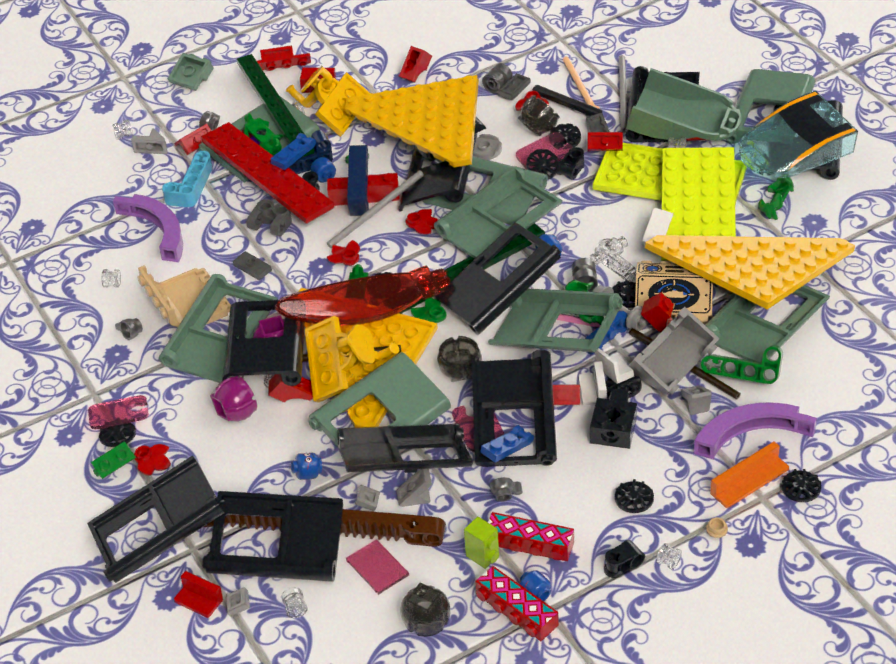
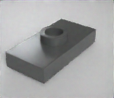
M516 73L498 90V95L514 100L531 83V79Z
M603 113L586 117L590 132H610Z
M246 251L233 260V266L257 280H261L272 271L271 265Z

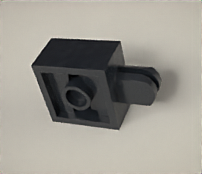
M614 389L611 391L609 399L597 398L590 424L591 444L630 449L637 421V403L628 402L629 396L627 391Z

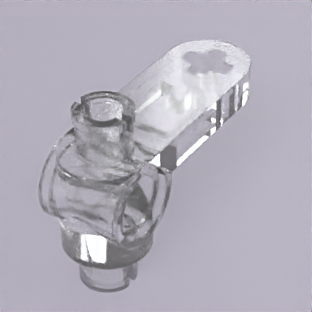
M621 236L618 239L615 237L602 239L598 247L595 248V253L590 255V259L594 261L595 265L601 262L624 280L632 282L636 279V268L620 256L623 253V248L628 246L626 238Z

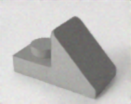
M152 128L150 136H132L131 141L134 153H168L165 138L154 128Z
M700 385L680 389L682 397L688 401L690 415L710 410L711 390Z
M419 469L396 490L399 506L405 507L430 503L428 488L432 483L429 469Z

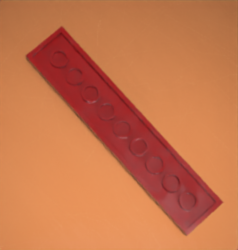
M230 122L201 136V140L206 146L306 224L335 208L332 200L290 168L283 170L271 164L273 155Z

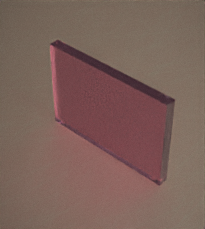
M377 539L346 558L347 563L356 570L378 595L409 576V572Z

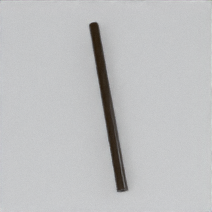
M633 328L629 331L631 336L646 345L653 341V339ZM694 366L690 370L693 374L737 400L740 397V392L709 373L704 372L699 367Z

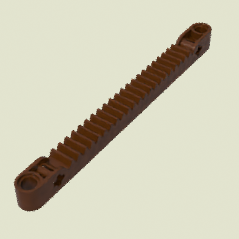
M343 509L340 535L345 533V537H348L350 533H353V537L356 538L358 534H361L363 539L366 535H369L370 539H373L376 535L378 540L386 536L387 541L391 537H394L395 541H398L399 538H404L405 542L411 545L437 547L443 543L446 522L439 517ZM227 515L224 525L225 527L230 523L231 527H234L236 524H239V528H242L244 524H247V529L255 525V529L263 526L264 530L271 526L272 531L277 527L281 531L282 519ZM214 520L204 527H213Z

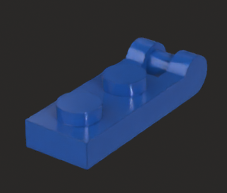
M299 133L294 141L271 158V164L286 170L315 146L316 140L311 137L307 138L305 134Z
M619 311L599 346L600 349L609 340L614 339L619 332L623 333L627 330L626 312ZM598 327L585 339H593L600 327Z
M516 425L512 431L482 445L481 453L493 462H497L530 445L535 436L530 432L526 433L520 425Z

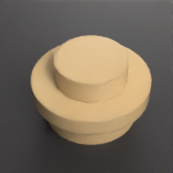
M716 517L708 522L706 531L714 538H721L727 534L728 526L722 518Z

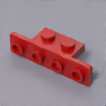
M291 45L260 50L261 60L257 61L262 70L271 71L282 67L305 66L311 63L310 53L294 55Z

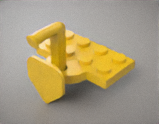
M320 66L300 90L303 93L310 85L315 88L306 98L294 88V85L287 87L286 92L306 108H310L319 100L322 105L315 115L341 137L356 117L353 114L350 116L346 113V98L362 96L370 92L347 72L338 81L332 78L329 71Z
M336 316L306 328L305 337L313 400L319 403L348 389L346 371L352 368L357 358L360 362L371 364L374 361L378 362L399 353V346L391 343L388 348L379 352L374 351L372 335L368 328L357 324L353 326L348 334L342 333L340 331L339 317Z

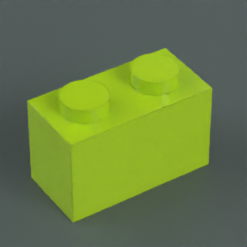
M477 516L464 528L466 557L486 569L499 558L498 529Z

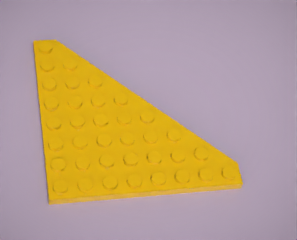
M468 75L457 79L452 78L446 81H435L429 84H418L407 88L401 87L395 90H385L379 93H368L362 96L346 98L345 111L348 115L351 116L353 114L358 120L364 123L369 122L372 127L378 130L383 129L388 135L394 138L399 137L402 139V142L410 146L415 145L418 150L426 154L429 152L433 154L434 158L441 161L445 160L453 167L472 165L479 83L477 75Z
M656 235L645 242V249L768 310L853 253L855 245L841 238Z
M300 288L294 299L305 303V329L327 318L336 316L339 317L340 331L342 333L348 334L353 326L357 324L364 326L371 332L374 347L389 346L391 343L401 345V352L405 353L415 364H417L438 329L437 323L305 288ZM393 354L378 362L374 361L371 364L360 362L357 358L352 368L346 371L348 388L397 354ZM371 394L346 410L354 428L378 427L388 411Z

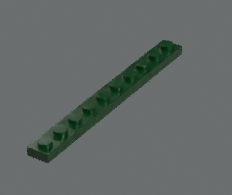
M250 54L237 58L238 66L287 142L290 144L299 133L304 134L254 56ZM312 148L309 152H307V153H306L305 155H303L302 157H305V156L310 155V154H314V148Z
M535 223L527 229L537 237L545 234V231ZM518 235L490 260L483 269H487L533 243ZM470 256L384 301L385 307L389 311L402 314L424 302L427 297L432 298L436 296L475 258Z

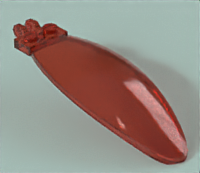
M426 265L409 272L356 278L289 294L278 300L275 310L287 318L317 324L332 316L339 317L340 326L365 324L400 313L422 298L424 300L441 294L440 288L449 285L451 280L446 276L444 269L439 268L430 271Z

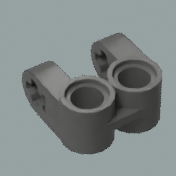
M270 199L259 201L247 218V228L258 230L262 224L271 223L270 233L281 237L292 224L291 212L280 203L274 206V202Z

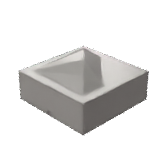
M360 485L355 505L375 511L380 491Z
M245 587L226 595L227 613L230 616L250 608L249 594Z

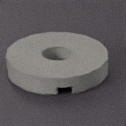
M481 134L476 138L473 157L486 160L494 159L500 155L502 143L496 136Z

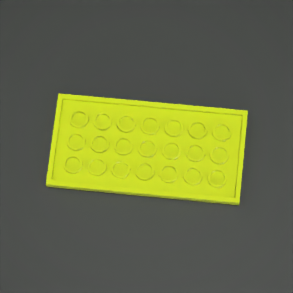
M623 143V151H606L594 179L593 190L662 201L663 149ZM734 160L735 205L748 167V162Z
M734 147L663 148L662 210L673 213L666 235L736 236ZM661 257V261H669Z

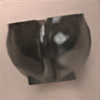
M533 95L524 102L518 119L529 130L541 136L551 131L557 125L560 116L557 113H553L554 110L539 97L536 99L537 96Z
M458 336L457 340H454L453 337L446 339L440 345L437 355L441 372L451 379V382L472 379L471 358L482 361L478 344L466 336Z
M421 582L407 593L402 599L400 607L401 618L406 628L410 632L415 630L418 636L424 637L433 636L441 632L444 625L448 624L451 613L450 602L444 592L432 585H425ZM420 602H431L428 609L418 605Z

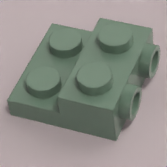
M182 53L167 79L170 83L196 91L202 80L207 81L214 67L207 58L202 59L194 54Z

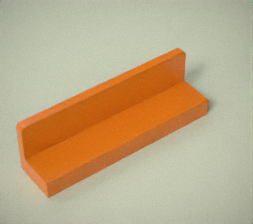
M773 441L711 480L710 494L725 508H729L787 472L789 465L779 458L780 446Z

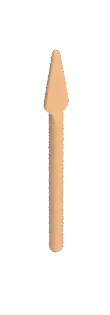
M565 56L563 62L585 102L588 105L599 108L595 106L569 57Z

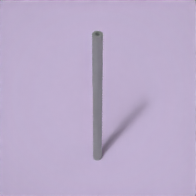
M621 55L619 56L621 132L624 133L627 126L625 56Z
M420 170L329 240L327 245L332 248L333 245L339 243L424 176L423 172Z

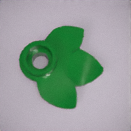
M429 297L425 300V307L411 308V313L415 318L434 323L444 321L447 316L441 303Z

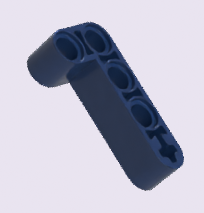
M317 130L311 135V138L316 140V144L313 147L314 154L301 157L288 168L296 174L311 171V165L317 158L326 157L332 162L331 143L324 131Z
M349 145L348 208L350 216H361L369 210L367 197L368 145Z

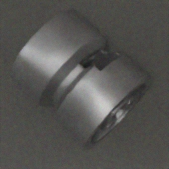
M498 63L482 78L484 88L490 93H498V90L513 77L512 71L507 65Z
M580 258L574 261L572 264L573 280L587 284L593 282V286L588 291L592 292L598 286L594 261L589 258Z

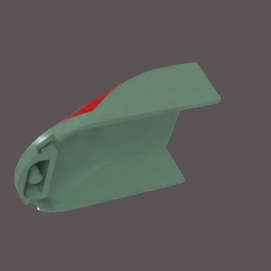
M651 68L638 103L632 108L626 129L649 137L666 140H723L737 132L741 123V113L739 109L733 106V101L727 96Z

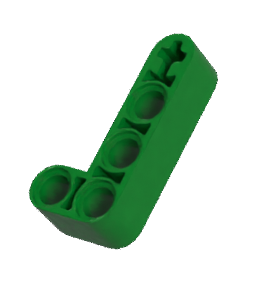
M777 345L769 346L763 353L762 363L711 354L702 359L701 368L709 374L772 384L780 376L783 351ZM769 350H776L778 352V359H770L768 356ZM711 359L712 363L715 364L721 363V360L723 361L721 366H713L712 368H709L710 365L706 363ZM727 362H732L735 365L734 372L726 370ZM746 366L754 367L755 374L753 376L746 374ZM767 369L774 371V379L766 378L765 371Z

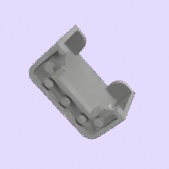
M685 307L629 365L633 369L635 376H639L642 381L664 395L668 393L672 395L680 387L678 383L706 353L711 355L718 347L715 344L719 338Z

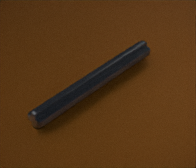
M535 85L532 89L545 99L588 116L602 113V110L543 86Z

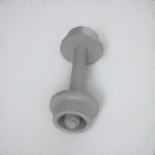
M602 285L597 286L592 291L614 293L611 287H604ZM622 305V308L619 309V311L627 313L626 327L628 329L633 328L641 331L648 324V321L641 315L642 306H636L630 310Z

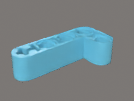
M199 151L195 154L182 183L168 182L162 186L164 200L167 205L192 207L196 205L213 168L208 151Z

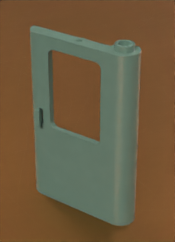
M763 69L751 70L735 106L741 113L740 126L733 136L725 140L732 144L738 143L741 138L793 144L796 132L791 129L783 118H781L776 130L744 127L753 102L784 106L791 101L811 94L816 82L815 78L812 75Z
M281 97L307 138L311 137L315 131L320 130L319 126L312 119ZM263 104L249 112L253 119L261 118L268 121L269 129L275 135H283ZM243 116L233 122L232 125L240 131L244 130L245 119ZM259 130L261 134H266V131ZM283 136V138L280 140L282 146L281 150L285 148L287 145H289V143ZM203 142L199 144L198 151H208L210 157L244 183L249 180Z
M472 157V165H470L469 170L491 175L492 178L488 183L490 184L514 166ZM523 169L525 178L538 184L543 189L546 188L547 174ZM519 189L487 213L502 223L512 225L526 215L535 196L524 189ZM464 193L463 199L460 202L454 203L449 201L443 194L423 200V203L453 210L473 195Z
M514 166L436 221L434 227L441 237L473 258H476L510 227L487 212L514 192L524 189L543 201L516 221L525 229H528L562 204L563 200L525 178L524 170Z
M213 274L159 355L160 362L167 367L220 383L223 377L227 336L204 330V327L223 297L229 295L246 301L278 300V298L227 283L223 275ZM271 310L252 311L247 319L245 338H253L254 330L259 321L266 319Z
M803 285L793 294L807 300L781 326H778L751 314L750 312L758 305L736 294L705 326L719 338L715 344L718 347L746 360L762 363L763 353L769 346L777 345L781 348L830 296ZM769 350V358H771L777 351Z
M528 288L511 304L512 309L495 338L489 339L488 343L500 346L596 352L619 309L622 308L623 301L618 293ZM560 314L606 316L593 339L548 337Z
M400 352L310 414L309 425L313 430L323 431L338 447L337 429L332 425L331 421L370 394L375 396L396 419L388 426L428 425L449 410L451 404L449 399L405 353Z

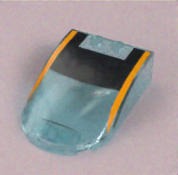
M815 90L782 105L749 130L740 141L739 155L742 162L749 169L760 175L767 173L774 175V178L791 177L854 153L858 130Z

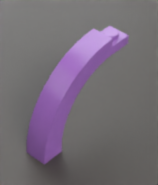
M134 194L132 198L115 196L113 203L116 214L143 218L158 226L164 233L159 246L162 260L179 262L183 252V239L180 224L172 210L160 201L144 195Z
M766 402L739 406L718 415L703 427L695 439L694 454L714 459L720 448L730 439L739 434L757 429H783L813 437L817 418L799 413L800 407L790 404Z

